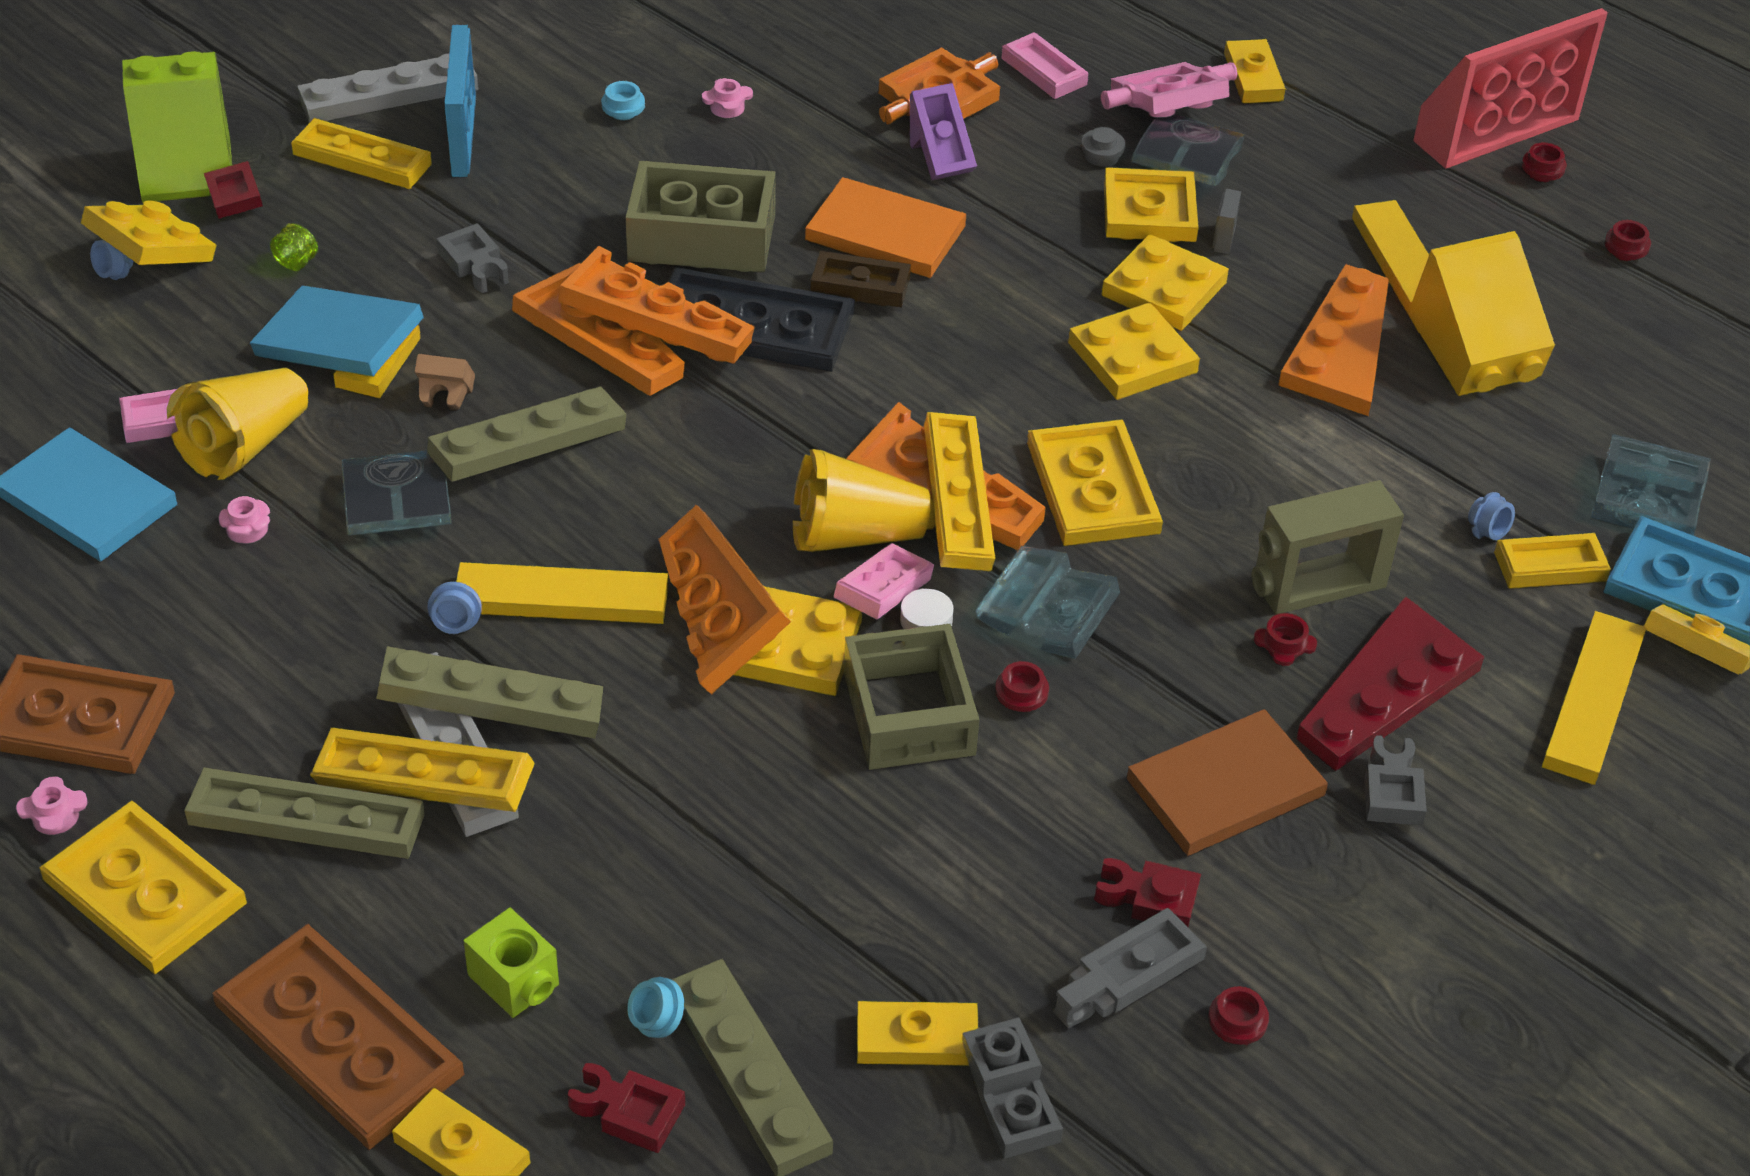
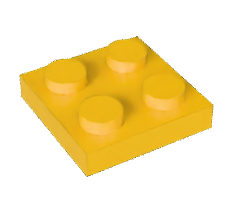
M1105 168L1106 238H1120L1124 240L1145 239L1150 234L1168 242H1196L1198 216L1194 172Z
M110 201L106 203V206H85L81 219L82 225L138 265L212 262L217 246L200 234V229L196 225L180 220L171 213L170 207L156 201H144L143 205H126Z
M1149 234L1103 281L1102 296L1129 308L1151 303L1172 327L1182 331L1227 283L1229 268Z
M1151 303L1070 328L1068 343L1116 400L1198 373L1200 361L1198 355Z
M764 586L790 619L791 623L734 675L836 696L844 673L845 637L857 635L862 621V612L843 602Z

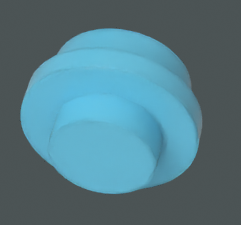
M618 81L607 86L605 94L601 99L603 111L617 120L632 119L645 108V98L640 92V88L628 81Z
M654 977L639 983L633 989L628 1000V1016L631 1023L648 1037H667L675 1031L683 1016V993L679 985L668 978Z

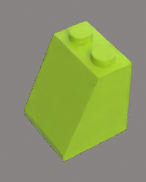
M191 51L182 55L162 57L140 56L135 59L122 60L123 89L142 203L144 201H165L211 196L204 173L232 166L231 141L215 52L200 53Z

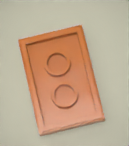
M842 177L806 226L805 240L859 257L911 264L910 272L931 278L964 229L966 213Z

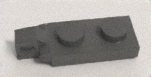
M1166 908L1082 957L1079 967L1069 975L1068 981L1070 984L1057 991L1056 996L1058 998L1053 1013L1068 1029L1089 1019L1095 1011L1101 1017L1111 1015L1113 1011L1117 1013L1204 960L1207 946L1169 908Z

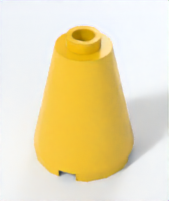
M287 368L185 384L170 395L166 409L167 419L174 416L178 430L171 434L174 445L185 462L198 474L204 477L214 474L219 476L217 480H224L242 469L307 409L308 388L300 376Z
M810 449V455L804 456L798 473L794 495V505H800V517L802 520H793V536L797 550L814 552L921 539L927 529L932 530L934 528L933 499H930V493L927 488L823 450Z

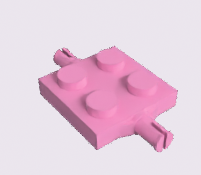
M1187 62L1111 78V90L1101 93V102L1105 109L1127 104L1130 107L1148 111L1152 117L1172 116L1175 114V109L1183 107L1207 108L1213 105V100L1229 97V81L1236 80L1237 68L1232 62L1214 67H1197Z

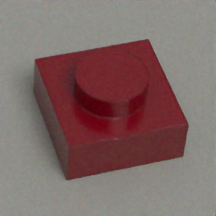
M248 161L204 173L219 219L263 206Z

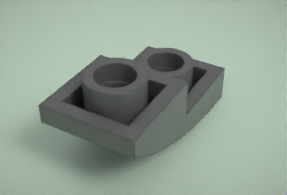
M1020 1018L964 1032L962 1034V1042L971 1073L1003 1158L1006 1159L1061 1143L1063 1127L1040 1080L1042 1064Z

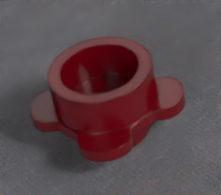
M1290 613L1274 615L1269 619L1266 629L1259 628L1254 633V643L1259 647H1265L1273 657V661L1282 666L1292 665L1294 659L1304 653L1312 654L1317 648V640L1314 636L1309 635L1307 623L1301 617Z

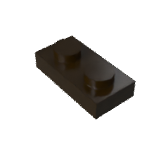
M820 251L811 278V291L852 298L855 301L873 303L880 306L902 308L910 281L911 264Z

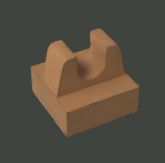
M418 354L414 373L419 378V398L426 407L432 408L434 395L441 390L448 391V407L450 410H458L462 405L466 392L472 393L475 373L468 362L464 359Z

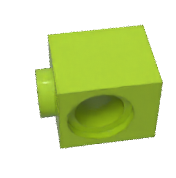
M511 907L463 940L468 976L512 1018L529 1006H536L544 1002L551 995L554 988L559 985L556 949Z

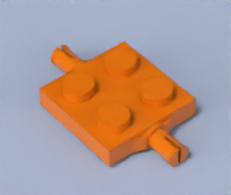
M941 47L880 78L878 93L892 102L879 109L880 118L888 125L905 115L910 116V93L912 91L953 83L963 119L999 101L1000 86L984 75L998 68L996 56L994 54L991 56V52H988L974 61H967L954 56Z

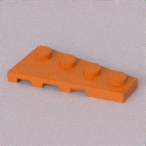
M598 246L560 285L558 302L574 307L582 314L596 315L611 320L625 329L639 330L659 337L667 344L684 346L704 353L715 361H726L734 364L752 341L754 326L706 301L693 304L685 300L683 289L670 282L659 286L645 279L646 270L631 262L624 267L611 261L612 252L601 246Z
M580 263L513 295V312L649 396L683 378L685 362L658 337L639 330L625 329L616 322L596 315L582 314L574 307L558 302L560 285L577 269Z
M1345 264L1281 370L1279 386L1369 416L1389 278L1374 274L1367 269Z
M898 402L847 457V460L925 487L929 490L930 499H932L924 426L922 427L911 419V410ZM983 470L992 539L1020 551L1044 522L1045 506L999 473L989 475Z
M695 505L659 538L670 581L677 588L680 599L676 602L680 616L687 622L690 635L686 638L690 652L698 661L699 668L696 670L699 684L712 695L765 645L770 643L791 621L708 515L698 505Z

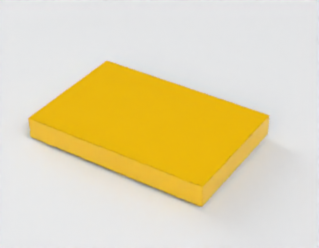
M1123 420L1028 431L1027 444L1063 546L1161 534L1163 520Z
M130 801L39 867L42 878L47 884L154 974L161 971L247 904L245 892L133 801Z

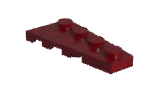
M1405 597L1301 722L1296 739L1333 770L1337 771L1372 747L1376 735L1385 738L1481 670L1484 656L1409 598Z

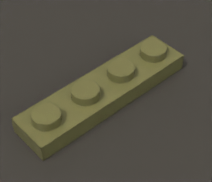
M600 386L428 437L427 453L453 482L624 430L626 413Z
M387 646L376 699L595 739L600 721L603 686Z
M203 768L185 808L187 823L191 826L406 859L410 857L425 816L422 800L211 768Z
M723 958L672 979L679 985L683 993V1019L775 1176H785L833 1154V1139Z

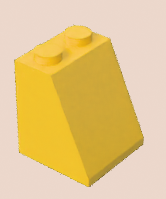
M1512 231L1431 249L1408 315L1457 395L1461 396L1478 391L1488 392L1498 386L1519 381L1530 382L1542 376L1555 344L1516 232Z

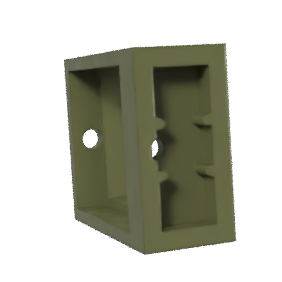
M1381 480L1268 506L1264 527L1259 533L1260 548L1257 563L1252 569V582L1255 591L1259 596L1265 597L1274 614L1277 615L1386 588L1404 518L1403 512ZM1350 537L1346 552L1298 563L1301 548Z
M951 624L920 626L911 629L845 637L844 676L869 770L976 755L979 716ZM938 671L948 707L881 716L875 715L866 680Z

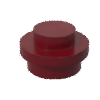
M1536 143L1524 154L1522 168L1532 179L1539 182L1559 179L1564 175L1567 167L1564 151L1551 143Z
M1621 220L1615 223L1613 228L1607 232L1604 244L1607 250L1616 258L1632 261L1643 258L1649 253L1651 240L1646 226L1633 220Z
M1026 661L1014 662L1009 664L998 676L995 694L999 702L1011 710L1019 712L1033 711L1043 706L1047 701L1049 683L1043 671L1037 665Z
M1235 986L1224 990L1212 1001L1208 1020L1213 1032L1224 1041L1237 1045H1246L1258 1041L1265 1034L1269 1023V1013L1263 999L1257 992L1247 987Z

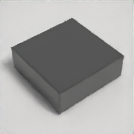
M1226 189L1222 194L1212 246L1214 252L1230 254L1242 191Z

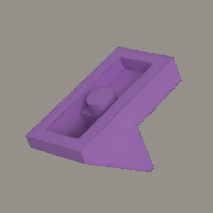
M953 83L916 90L910 93V145L912 149L922 147L931 180L972 172L977 167Z

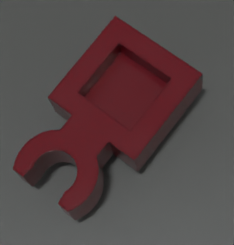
M1115 858L1104 859L1101 878L1115 881L1117 884L1098 881L1094 898L1097 903L1109 907L1120 906L1124 903L1132 904L1131 918L1145 921L1162 910L1169 908L1189 928L1199 888L1200 873L1146 860L1143 871L1140 873L1132 871L1131 867L1122 860Z
M585 1063L582 1069L583 1083L593 1086L597 1090L592 1093H582L571 1088L567 1094L570 1110L583 1117L603 1114L601 1117L602 1132L658 1154L685 1107V1091L631 1070L628 1071L622 1083H618L611 1079L610 1073L604 1067L598 1064Z

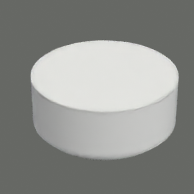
M919 589L909 593L901 604L900 621L903 629L951 624L952 626V601L947 595L934 589Z

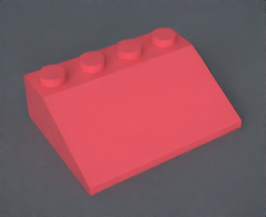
M1600 8L1464 56L1421 105L1413 141L1447 169L1579 120L1608 12Z

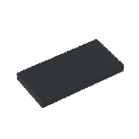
M674 268L668 281L684 290L685 300L693 304L706 301L754 326L751 344L743 352L742 356L830 372L833 371L855 309V299L682 268Z

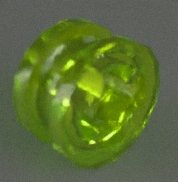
M289 223L271 239L270 249L274 258L281 265L293 271H300L307 265L308 261L317 255L318 244L309 230L301 225Z

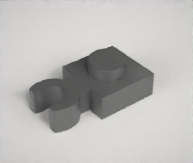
M478 223L436 238L438 254L459 278L472 274L473 286L477 291L481 293L487 292L486 278L488 277L498 278L503 285L509 283L507 264L500 259L499 247Z
M1376 735L1370 754L1371 764H1368L1364 778L1367 821L1423 826L1427 812L1424 769L1410 768L1415 753L1413 740L1405 738L1401 753L1394 754L1384 748L1383 736Z

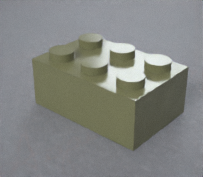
M639 161L626 214L627 261L691 266L694 268L729 269L741 272H765L775 219L776 172Z

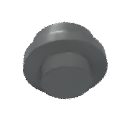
M1098 127L1083 135L1081 149L1085 153V159L1092 165L1100 167L1112 166L1118 162L1119 157L1124 153L1125 140L1111 128Z

